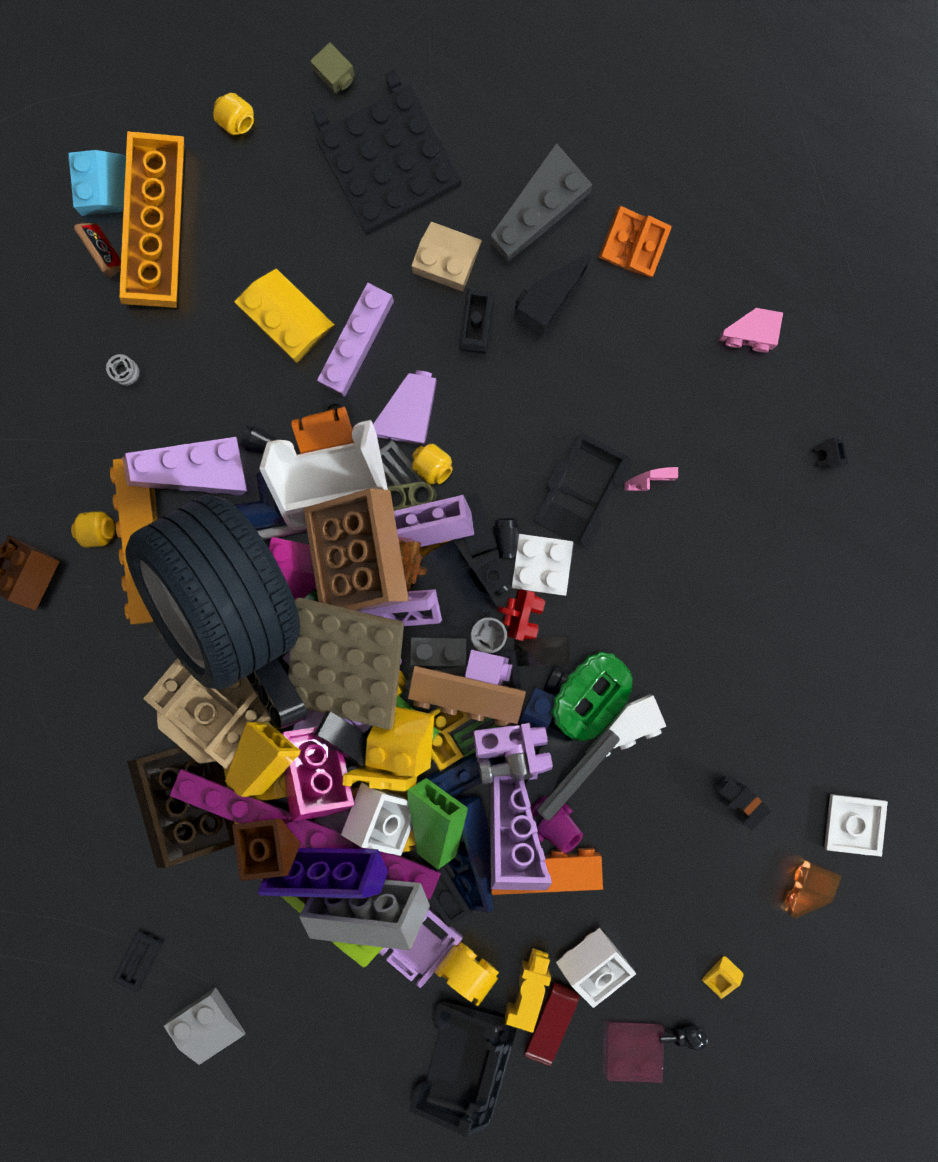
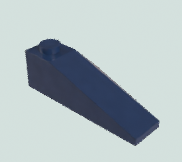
M458 796L455 799L466 806L468 811L457 855L448 864L455 874L454 883L471 910L491 912L493 910L488 821L480 797Z

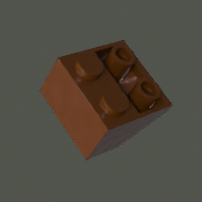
M8 535L6 541L0 546V595L8 601L36 611L60 561L48 553Z

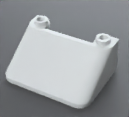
M371 420L357 423L352 431L354 443L297 455L290 441L274 440L267 442L260 471L285 523L294 530L307 529L304 514L305 507L369 488L388 490L377 434Z

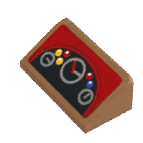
M95 222L76 224L74 226L76 233L101 271L110 278L121 271V258L99 224Z

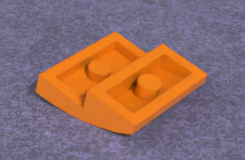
M619 206L616 208L598 258L629 271L653 277L672 226L649 215L644 217L623 206Z

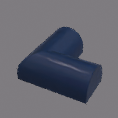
M256 473L260 501L234 504V506L243 513L255 529L287 525L262 473Z

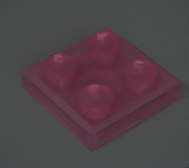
M608 1022L607 1081L663 1083L664 1043L659 1042V1036H664L663 1024Z

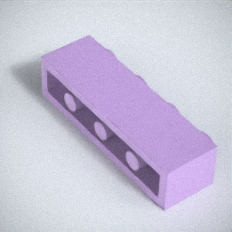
M367 283L317 379L320 386L342 397L346 396L394 303L391 294Z
M464 495L394 511L400 552L474 535L472 514Z

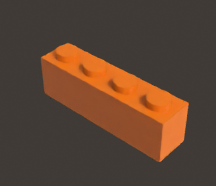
M580 848L578 853H563L559 849L551 850V854H545V864L552 881L547 890L492 889V895L603 890L600 852H595L594 848Z

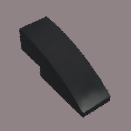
M554 716L546 730L547 745L539 746L536 755L550 753L553 765L552 770L538 773L537 779H526L525 781L526 789L546 797L554 791L572 743V739L555 725Z

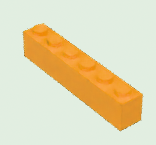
M122 459L113 460V467H110V478L112 483L116 485V494H113L114 509L118 510L119 521L116 522V533L122 541V548L119 549V560L125 569V576H122V588L124 592H127L128 603H125V616L127 619H130V624L152 623L154 621L143 603L131 576L125 549L130 536L135 531L158 519L155 488L127 486Z

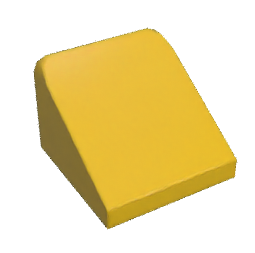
M723 956L706 973L702 981L722 999L740 986L743 973L726 956Z

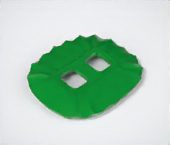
M600 651L596 655H589L584 663L579 664L576 670L569 674L567 681L561 685L560 693L554 697V707L551 712L555 718V725L570 739L576 741L592 740L601 734L612 723L614 717L620 713L632 692L633 678L627 666L613 653ZM600 677H603L608 682V687L601 695H598L593 690V685ZM583 698H586L591 703V708L584 716H580L575 711V708Z

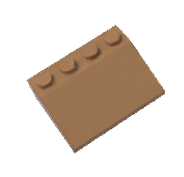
M369 488L304 508L319 602L355 611H366L409 601L390 490Z

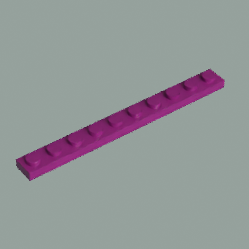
M184 769L180 770L170 794L171 797L237 823L281 818L301 842L299 848L367 849L342 836V832L309 819L292 822L291 814L287 810L252 796H239L232 788ZM379 851L388 870L385 880L421 883L427 899H431L441 874L440 871L399 855Z

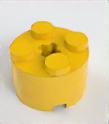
M460 941L457 946L455 944L452 946L434 972L439 977L442 976L448 980L446 983L459 994L479 1006L498 980L497 974L499 972L483 958L479 962L475 960L477 955L474 951Z

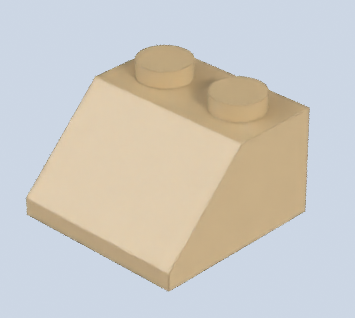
M431 222L420 241L411 266L412 273L464 292L482 240Z

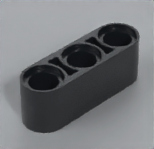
M277 658L246 676L277 729L306 720L307 712L305 705Z

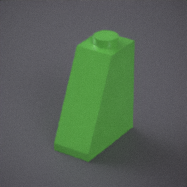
M425 778L408 789L407 797L417 854L435 868L440 869L457 855L468 808Z

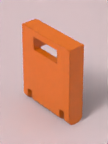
M345 407L337 409L339 420H337L335 410L331 409L303 417L301 420L302 425L299 419L291 421L301 454L354 443L352 439L353 429Z

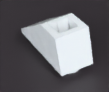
M650 694L624 705L620 713L615 716L612 723L605 728L591 747L608 729L619 736L620 741L614 748L620 746L621 750L635 745V739L644 735L646 739L661 734L660 729L666 727V724L654 696Z

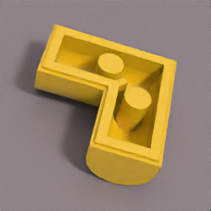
M439 706L429 714L434 715V727L440 731L432 742L431 758L441 772L464 757L449 733L470 720V718H467V712L457 710L456 715L440 712L441 706Z

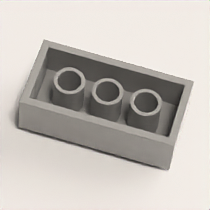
M385 880L381 893L367 898L309 897L299 918L310 939L410 951L430 904L421 883Z

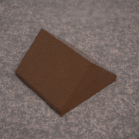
M281 818L232 825L240 881L281 877L289 874L301 842Z

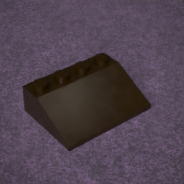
M180 746L127 761L156 868H168L235 845L232 827L235 824L234 821L170 796L181 769L227 786L222 765L217 761L200 764Z

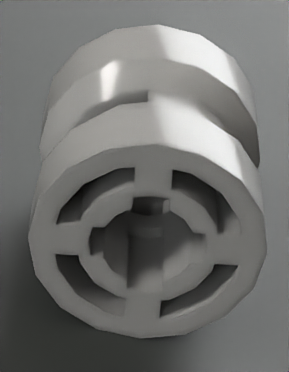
M123 354L112 356L106 364V371L109 377L121 385H131L139 377L138 365Z

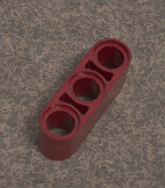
M553 982L538 1015L534 1032H531L523 1053L524 1057L545 1066H551L578 1004L580 994L577 991Z

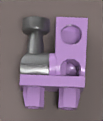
M526 723L521 724V726L474 731L473 741L477 762H479L482 785L492 783L493 777L511 776L516 781L537 779L538 773L552 770L553 765L550 753L535 755L534 750L535 746L547 745L545 727L530 728V724ZM505 756V763L491 766L488 761L489 758Z

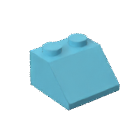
M99 150L68 153L73 207L82 216L124 212L126 155Z

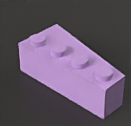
M236 437L125 453L122 458L127 486L179 489L181 491L192 490L217 494L227 493L231 495H242L247 491Z
M511 776L493 777V782L490 783L491 889L547 890L552 881L545 864L546 859L543 848H541L537 835L538 830L531 813V805L524 780L516 781Z

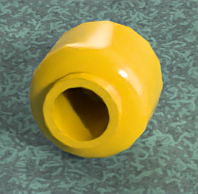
M236 93L225 94L215 101L213 109L214 121L231 135L243 134L252 127L254 122L253 108Z
M428 444L425 447L419 446L412 455L413 472L428 484L443 483L453 470L451 457L435 444Z
M103 511L84 512L76 517L71 527V533L82 547H102L107 545L114 537L115 524L112 518Z

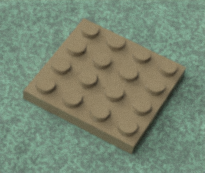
M298 597L294 601L300 619V633L295 646L290 650L288 677L301 697L305 708L321 713L330 711L341 718L390 730L394 726L404 622Z

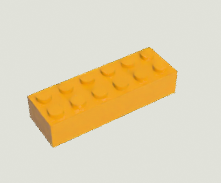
M127 131L119 296L121 304L177 308L184 163L183 136Z

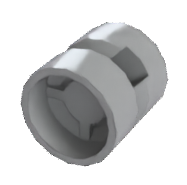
M492 617L477 621L472 626L470 632V640L473 646L478 651L484 653L499 651L505 645L507 639V631L504 624Z

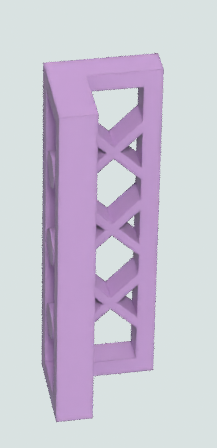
M436 589L408 591V602L360 611L372 615L387 614L390 619L404 622V626L438 624L442 621ZM431 609L433 616H424L418 611ZM409 612L405 618H398L392 614Z

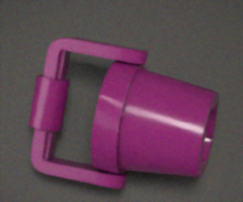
M543 796L530 807L533 818L539 814L538 808L548 797ZM566 803L551 820L543 819L538 826L537 832L541 842L547 839L563 853L574 849L583 837V832L569 814L573 811Z

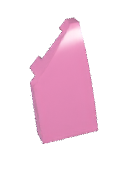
M678 467L660 468L639 474L624 482V491H648L650 489V480L675 481L678 479Z

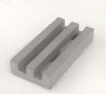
M393 440L380 449L381 456L384 455L407 484L413 482L389 454L388 450L390 448L396 452L419 480L418 482L426 483L413 472L412 463ZM382 462L384 473L395 486L401 485Z

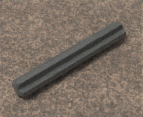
M610 729L605 731L538 808V813L548 821L552 819L620 741L619 736Z

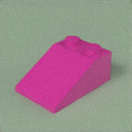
M271 537L269 550L279 565L294 600L298 597L305 598L316 589L310 545Z
M318 727L282 733L301 750L299 756L285 770L286 795L292 822L344 813L354 806L351 787L342 785L343 775L347 773L344 755L339 751L330 750L314 736Z

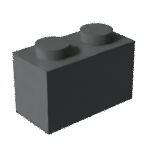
M411 637L410 665L466 666L467 638Z

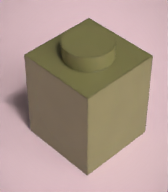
M330 42L310 60L313 71L334 93L340 89H346L352 83L355 76L353 66Z

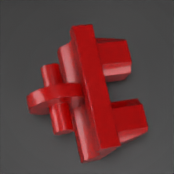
M518 589L515 599L508 598L506 608L498 606L497 612L504 613L502 624L508 625L507 637L522 641L524 638L536 639L539 629L538 625L529 623L528 620L530 612L542 613L545 600L534 596L535 592Z

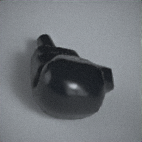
M689 1026L683 1029H676L674 1035L659 1036V1042H674L679 1047L687 1046L693 1050H702L708 1043V1037L702 1028Z

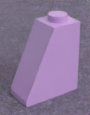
M417 370L415 374L409 373L373 424L378 438L425 446L437 383L436 378L431 377L432 373Z

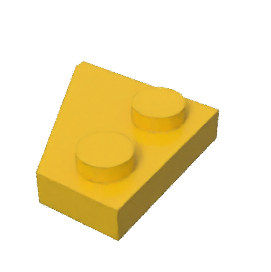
M364 764L363 767H358L345 773L342 785L352 786L353 783L362 781L369 783V788L406 791L416 785L417 776L411 777Z

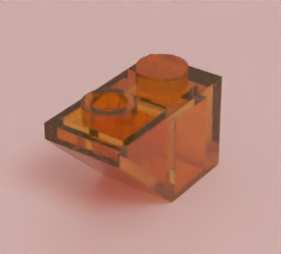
M804 860L803 865H799L795 872L794 881L796 883L793 891H789L784 901L785 912L791 917L797 918L832 903L842 876L834 871Z

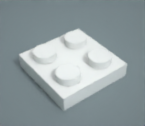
M519 534L512 588L566 596L573 541Z
M830 794L824 849L882 857L888 801Z

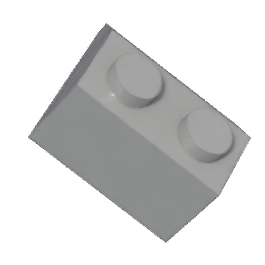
M216 987L171 1016L164 1025L177 1048L198 1065L246 1034Z

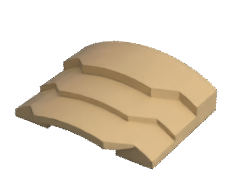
M178 658L143 698L157 710L159 730L198 763L217 761L225 769L233 761L246 722H269L271 720L247 677L222 690L207 688L188 672Z

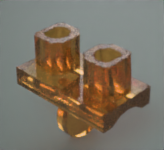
M399 540L407 591H410L411 584L416 583L417 575H426L427 568L420 566L422 556L418 554L421 542Z

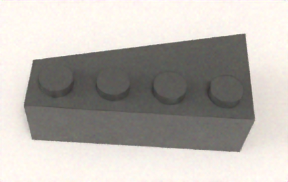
M557 143L491 234L490 244L507 263L511 262L591 192L592 183Z

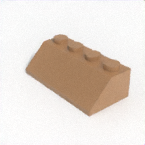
M414 666L408 699L414 700V706L429 709L430 704L441 706L440 712L456 715L457 710L467 712V718L484 721L485 716L495 719L494 724L507 727L511 726V723L518 724L526 691Z

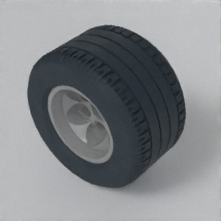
M213 495L200 496L142 527L130 536L125 549L126 560L142 601L174 654L188 672L203 686L219 690L228 688L290 651L295 646L300 633V619L288 583L264 540L243 513L225 498Z

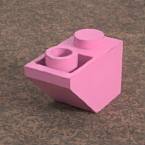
M755 308L726 328L720 334L719 341H725V345L729 347L741 348L742 345L753 346L752 350L757 352H769V349L773 350L778 345L783 313Z

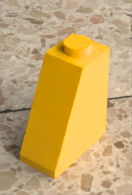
M246 722L225 782L239 796L263 795L299 756L301 750L269 722Z

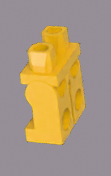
M532 948L528 962L522 960L520 965L521 973L518 980L520 988L515 1004L507 1002L504 1012L506 1025L534 1032L545 995L544 985L549 986L551 981L548 969L550 959L547 952Z

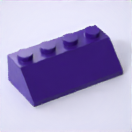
M299 848L289 874L281 877L263 878L258 894L259 896L367 898L381 893L388 870L378 849Z

